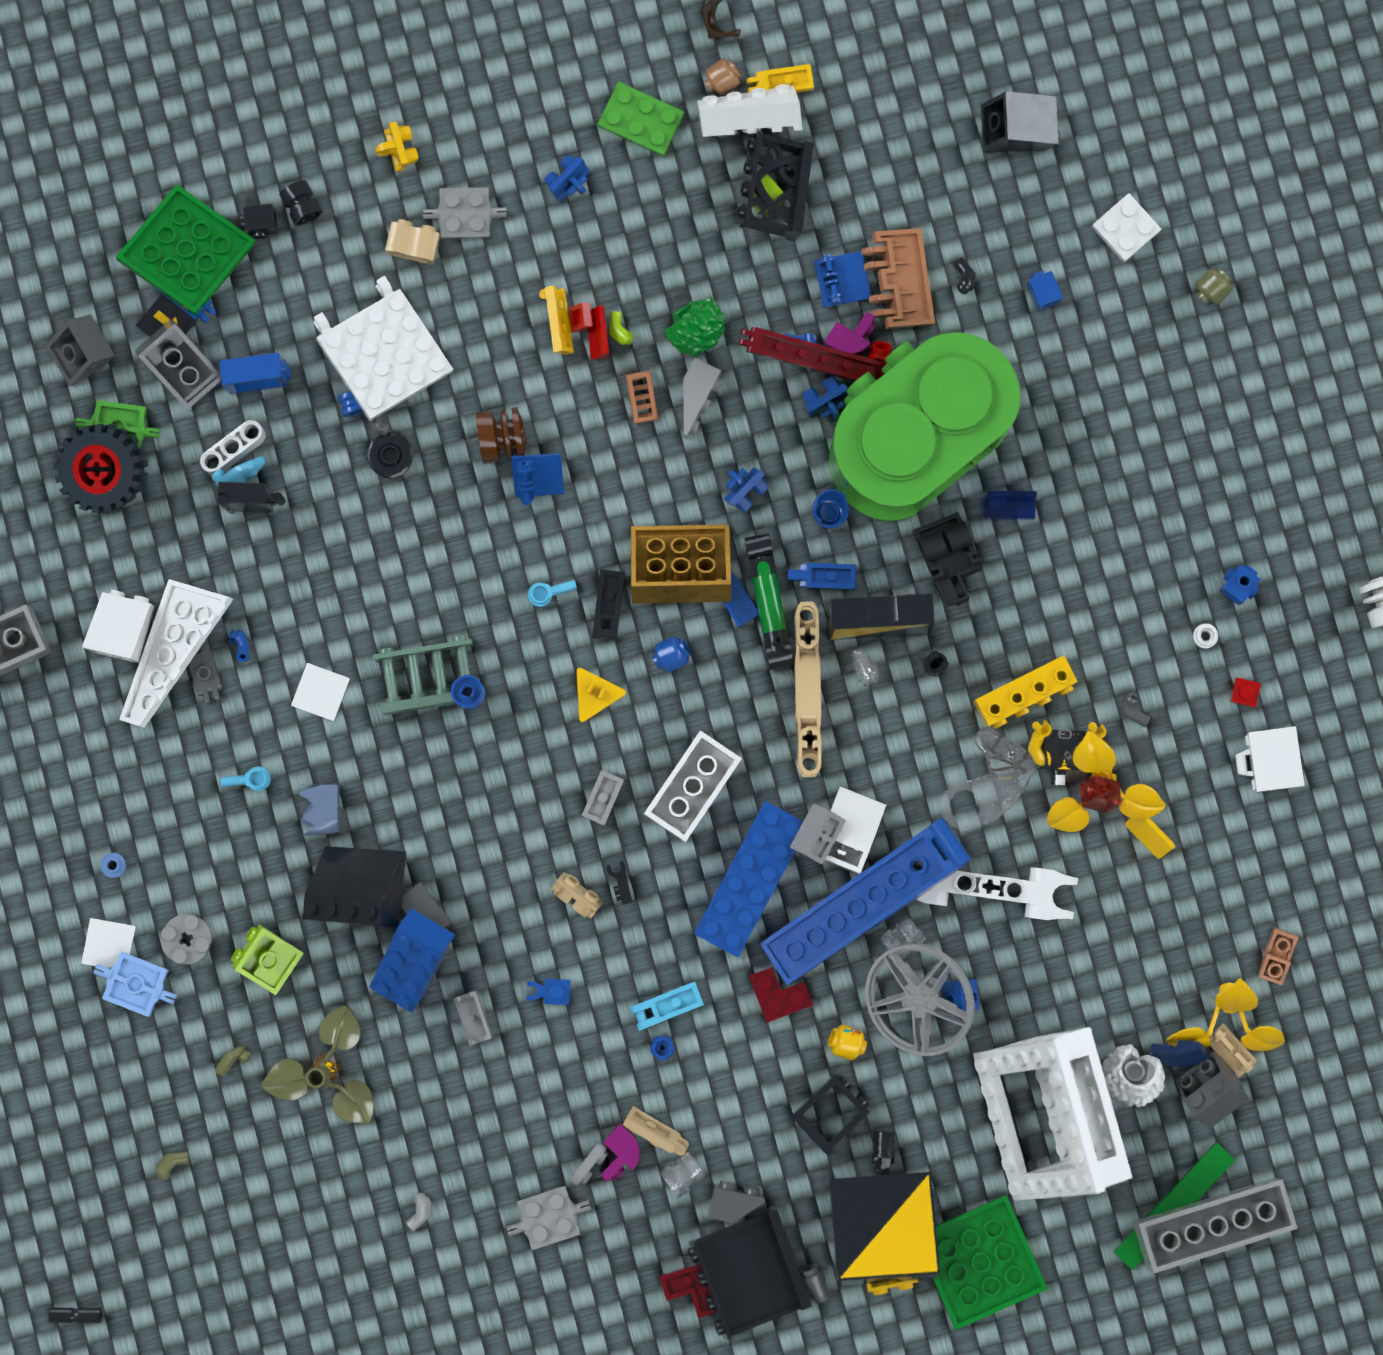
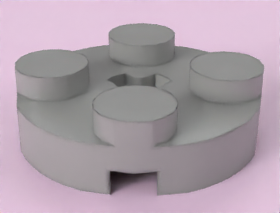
M187 914L172 918L161 932L163 951L171 960L179 964H194L204 959L209 952L213 939L212 931L203 919ZM185 932L187 935L192 934L193 936L190 946L181 944L180 940Z

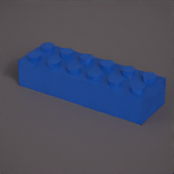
M766 801L764 802L694 934L737 958L739 957L795 852L790 846L803 823L802 820Z

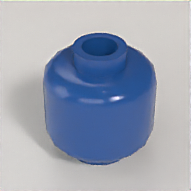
M671 636L655 646V655L652 657L658 669L663 668L666 672L671 673L688 664L691 651L683 638L679 639L676 636Z

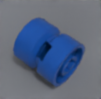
M460 676L451 686V696L462 709H477L485 700V688L479 679L474 676Z

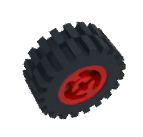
M96 424L76 430L70 434V438L63 440L61 443L63 448L56 452L55 457H58L59 461L54 463L53 470L59 471V476L54 478L56 483H62L63 488L59 489L61 494H68L70 496L68 502L72 505L78 503L81 510H92V513H100L121 508L137 497L136 494L144 488L142 481L147 480L148 473L144 472V467H148V459L143 460L142 454L145 453L143 447L138 448L136 443L139 440L135 436H128V430L124 428L117 429V425ZM90 453L93 454V459L88 461L86 467L97 465L100 467L111 466L113 463L109 458L105 457V453L112 458L115 464V476L109 484H107L106 479L112 475L113 470L103 472L91 470L86 472L87 476L94 480V483L86 477L84 463Z

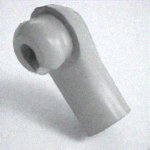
M418 1193L414 1197L416 1214L406 1221V1224L413 1232L431 1216V1200L424 1193Z

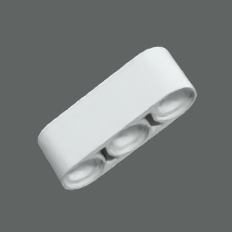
M249 420L244 422L203 453L200 459L202 468L209 475H213L218 469L225 472L264 442V429L256 421ZM252 428H257L259 430L258 436L254 439L247 438V432ZM231 443H238L239 448L236 453L230 454L227 452V448ZM211 458L219 459V464L216 468H208L207 464Z

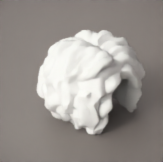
M1131 1044L1116 1047L1115 1051L1109 1053L1108 1058L1101 1065L1110 1096L1116 1097L1118 1101L1123 1100L1127 1106L1131 1107L1135 1104L1137 1107H1144L1147 1103L1153 1102V1099H1156L1165 1087L1163 1083L1165 1075L1160 1059L1150 1055L1140 1057L1137 1049Z

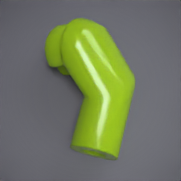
M617 311L610 312V336L621 345H630L634 340V335L621 325L622 313Z

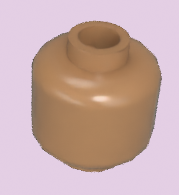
M720 59L706 69L707 80L704 83L711 93L716 91L719 95L723 96L740 84L739 77L742 75L732 60Z

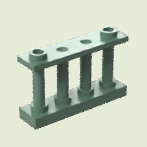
M457 636L452 638V642L398 651H393V648L378 650L379 654H374L373 659L375 662H383L388 693L386 703L381 704L382 714L385 716L456 704L451 696L450 688H447L441 651L456 649L460 676L470 675L466 647L474 646L473 640L467 639V636ZM432 653L437 685L436 695L426 696L425 692H422L417 655ZM407 657L413 694H411V699L401 700L397 693L392 659Z

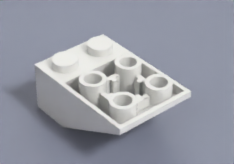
M840 786L830 811L846 821L825 861L860 874L886 805Z

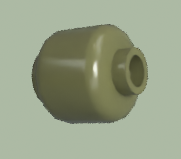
M1210 268L1196 282V287L1199 290L1196 295L1206 304L1210 301L1214 304H1220L1232 291L1231 283L1233 280L1220 268L1217 270Z

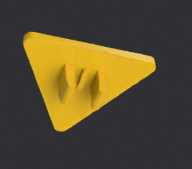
M582 668L577 669L579 720L581 722H585L626 695L624 689Z

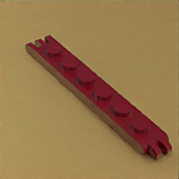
M751 327V331L741 329L740 335L749 337V340L739 339L738 345L747 347L746 352L851 381H857L868 372L877 381L884 375L882 368L887 364L757 327Z

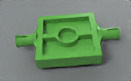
M100 400L96 401L95 413L91 420L77 417L75 422L76 428L96 424L117 425V429L124 428L129 431L128 436H135L139 440L136 443L138 448L141 447L145 437L159 439V434L161 433V429L146 427V407Z

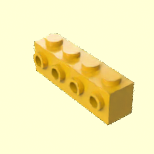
M1063 655L975 699L973 702L986 728L993 725L994 729H997L1008 723L1006 718L1014 714L1016 718H1019L1030 712L1028 707L1036 703L1038 707L1052 701L1050 696L1058 692L1060 696L1074 690L1072 685L1078 681Z

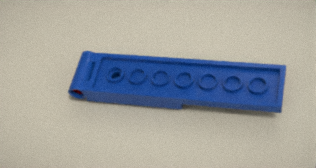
M941 818L762 941L760 945L786 985H790L864 933L874 929L944 881L972 859L945 819ZM918 861H921L923 864L921 870L915 868V864Z

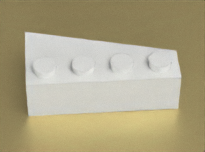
M781 84L776 86L775 89L769 90L756 88L749 93L743 94L731 92L723 97L711 95L697 101L703 137L735 135L737 130L752 134L761 128L772 129V132H782V127L793 126L794 131L803 130L799 99L794 86Z

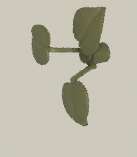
M348 1006L338 1007L323 1019L319 1028V1037L322 1043L332 1045L323 1061L320 1062V1065L313 1067L304 1075V1068L300 1062L290 1058L280 1060L271 1068L267 1077L261 1083V1087L271 1095L284 1100H297L303 1097L308 1091V1085L312 1088H319L323 1085L327 1088H336L340 1092L336 1093L332 1100L335 1114L347 1122L370 1123L374 1112V1100L368 1086L359 1080L349 1081L345 1088L340 1084L331 1083L329 1081L330 1071L325 1067L335 1052L336 1047L348 1050L354 1047L360 1039L361 1028Z

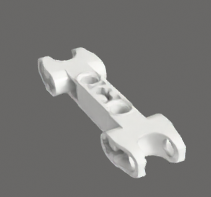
M918 861L916 863V865L923 867L921 861ZM1033 867L1030 868L1029 881L957 871L916 900L926 904L947 906L949 893L1026 903L1024 917L1041 920L1073 919L1074 912L1058 908L1053 902L1052 895L1054 890L1060 885H1077L1078 878L1064 875L1055 870ZM962 876L968 877L971 881L970 888L966 891L959 889L957 885L958 879ZM988 879L991 880L992 885L1001 886L1000 881H1004L1002 896H998L999 890H991L990 894H987L986 889L982 888V885L987 883ZM1011 883H1016L1020 887V894L1015 898L1007 893V888Z

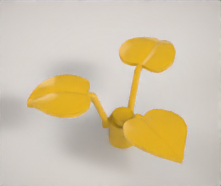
M1088 731L1073 753L1075 766L1083 772H1092L1083 800L1080 804L1072 797L1056 801L1048 812L1047 823L1050 827L1065 832H1077L1084 829L1088 825L1090 816L1089 812L1083 807L1087 803L1095 782L1105 785L1112 781L1118 796L1123 799L1119 804L1120 811L1132 819L1151 818L1160 813L1165 808L1166 803L1153 788L1144 784L1132 785L1127 788L1125 794L1122 793L1116 780V774L1112 773V768L1116 763L1114 751L1103 739Z
M1240 978L1235 983L1220 985L1219 993L1215 997L1216 1008L1209 1029L1206 1032L1202 1028L1192 1027L1183 1029L1166 1038V1042L1175 1048L1179 1040H1195L1201 1043L1204 1049H1207L1211 1045L1209 1036L1212 1035L1220 1009H1223L1225 1013H1235L1238 1011L1244 1030L1247 1033L1241 1037V1043L1246 1048L1253 1051H1269L1285 1043L1283 1033L1275 1027L1260 1026L1253 1030L1249 1029L1243 1012L1256 1008L1258 998L1254 991Z

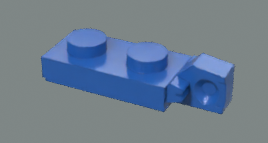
M829 563L801 564L800 570L788 569L787 581L800 582V587H806V589L856 590V565Z

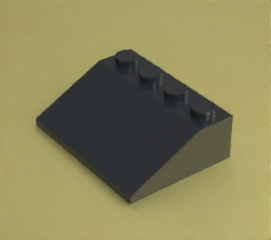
M325 846L304 895L302 920L398 927L400 925L406 851Z

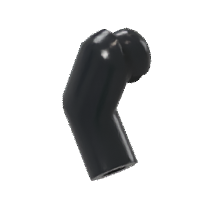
M961 257L953 266L962 275L961 283L957 285V289L961 294H967L975 287L976 274L964 258Z

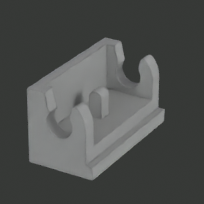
M813 803L790 848L823 865L846 820L830 810Z
M475 990L454 998L469 1046L494 1038L478 991Z

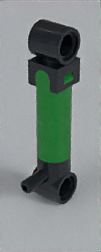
M766 533L744 537L769 670L794 666L770 535Z

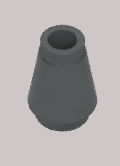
M818 1263L802 1268L800 1274L804 1285L815 1302L822 1303L828 1300L830 1296L823 1268H820Z

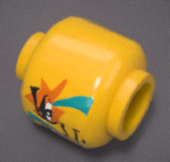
M842 1024L838 1028L832 1029L828 1039V1047L831 1048L833 1055L852 1061L859 1054H864L867 1041L864 1040L862 1030Z

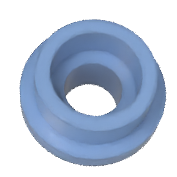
M109 853L101 861L103 874L110 878L121 876L126 869V861L118 853ZM114 860L117 863V867L111 870L109 863Z

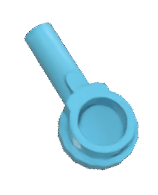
M575 580L551 587L542 582L535 583L529 588L528 599L534 606L544 607L550 603L552 596L576 590L577 586Z
M257 766L250 769L245 775L221 777L220 782L222 787L247 785V787L254 791H263L270 785L271 776L267 769Z

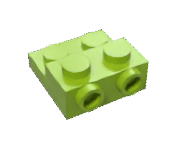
M259 924L257 928L251 927L245 936L247 943L243 949L238 948L231 957L233 964L231 966L235 971L277 995L304 953Z

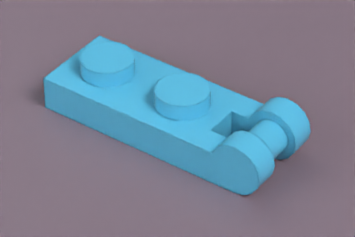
M694 981L630 1007V1010L637 1018L638 1023L636 1025L640 1031L700 1007L704 1003ZM651 1007L654 1017L647 1019L644 1010Z

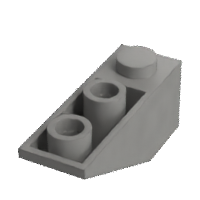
M696 357L683 379L684 439L686 440L690 434L695 435L700 425V422L697 420L701 412L706 414L712 402L709 400L712 391L717 393L723 381L720 378L721 370Z

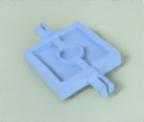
M120 952L116 964L111 969L99 964L95 967L99 970H94L93 974L107 978V987L102 999L147 1017L151 1016L154 1006L159 999L173 1005L175 1002L173 999L177 998V994L163 990L168 969L133 955Z

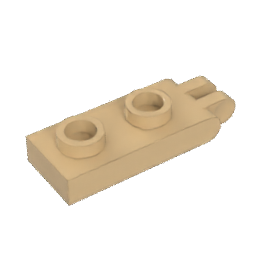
M634 1106L623 1123V1126L628 1128L633 1134L640 1135L650 1141L652 1145L660 1147L669 1153L674 1152L682 1156L689 1146L688 1141L683 1139L680 1133Z

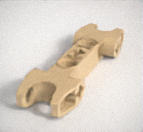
M800 602L794 617L797 768L802 777H815L821 768L819 613L814 602ZM802 611H809L813 619L805 621L800 617V613ZM808 635V639L811 640L809 645H806L805 641L803 640L804 636ZM806 735H810V738L814 739L811 744H807V741L804 740ZM807 758L813 759L816 763L815 769L811 771L806 770L803 767V760Z

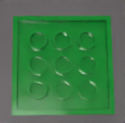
M176 184L117 254L116 260L196 316L253 248L256 241Z
M1006 1194L936 1225L940 1277L939 1279H933L955 1330L1048 1289Z

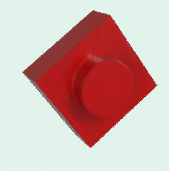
M581 302L568 308L571 332L580 333L593 327V314L590 303Z
M1238 677L1235 678L1230 702L1255 708L1261 683Z

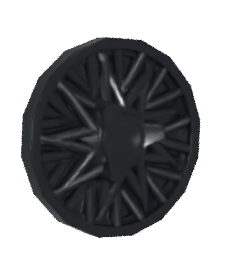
M387 433V435L377 436L371 442L368 448L367 460L370 468L377 475L383 478L394 479L402 476L409 470L413 462V450L410 443L403 436L397 433Z

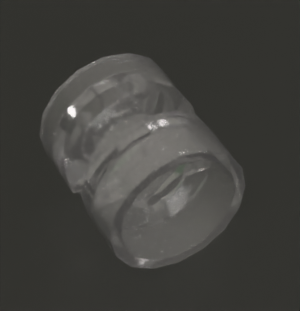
M905 915L895 924L894 930L889 929L879 940L889 950L902 944H922L926 938ZM910 951L899 953L898 955L904 960L910 954Z
M689 1151L677 1159L676 1165L669 1164L660 1171L661 1176L678 1199L690 1190L689 1185L696 1186L707 1178Z

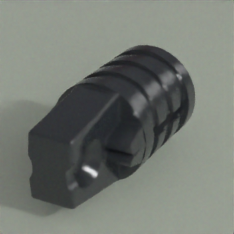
M873 1131L872 1163H876V1176L890 1175V1165L894 1164L895 1159L894 1143L896 1132Z

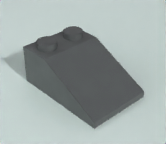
M172 318L135 350L137 356L187 410L221 381V373Z

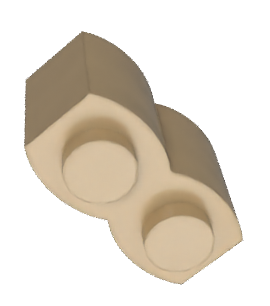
M401 219L398 222H392L385 247L386 254L434 265L440 241V233L436 232V228L428 225H422V228L413 227V223Z

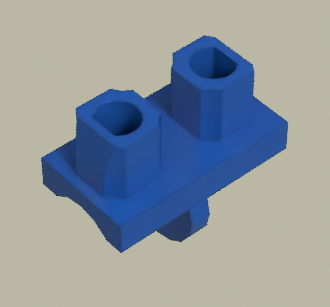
M567 155L560 164L565 171L560 176L555 172H550L544 179L551 193L560 203L567 195L571 197L576 191L581 195L586 192L583 184L588 180L586 176L590 173V170L585 165V161L579 156L575 159Z
M831 376L822 382L827 391V394L820 397L814 387L803 393L806 412L809 417L825 407L827 409L820 412L823 419L830 415L835 420L840 417L838 410L845 407L842 400L836 404L833 403L846 396L848 388L845 383L841 385L834 376Z
M754 467L749 473L744 468L737 474L730 470L727 474L731 480L725 486L731 491L723 500L727 504L746 512L753 504L746 494L753 489L757 495H762L769 488V485L763 478L765 474L760 469L757 470Z

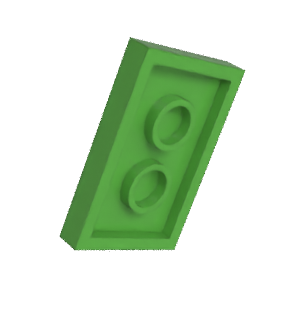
M618 81L598 122V127L664 158L684 117V111Z

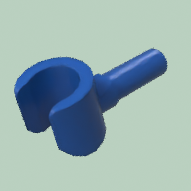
M784 333L786 336L818 344L816 336L812 333L804 335Z

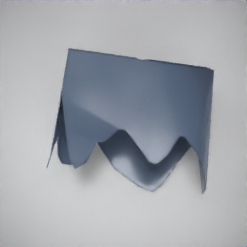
M310 785L306 790L298 793L301 797L307 798L311 803L307 806L301 821L312 828L301 836L340 833L339 785Z

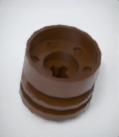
M518 407L511 409L512 419L509 420L507 419L506 409L501 410V421L495 420L492 411L476 413L478 439L483 464L499 462L500 451L505 450L509 461H511V456H513L512 449H517L518 456L525 455L527 445L524 421Z

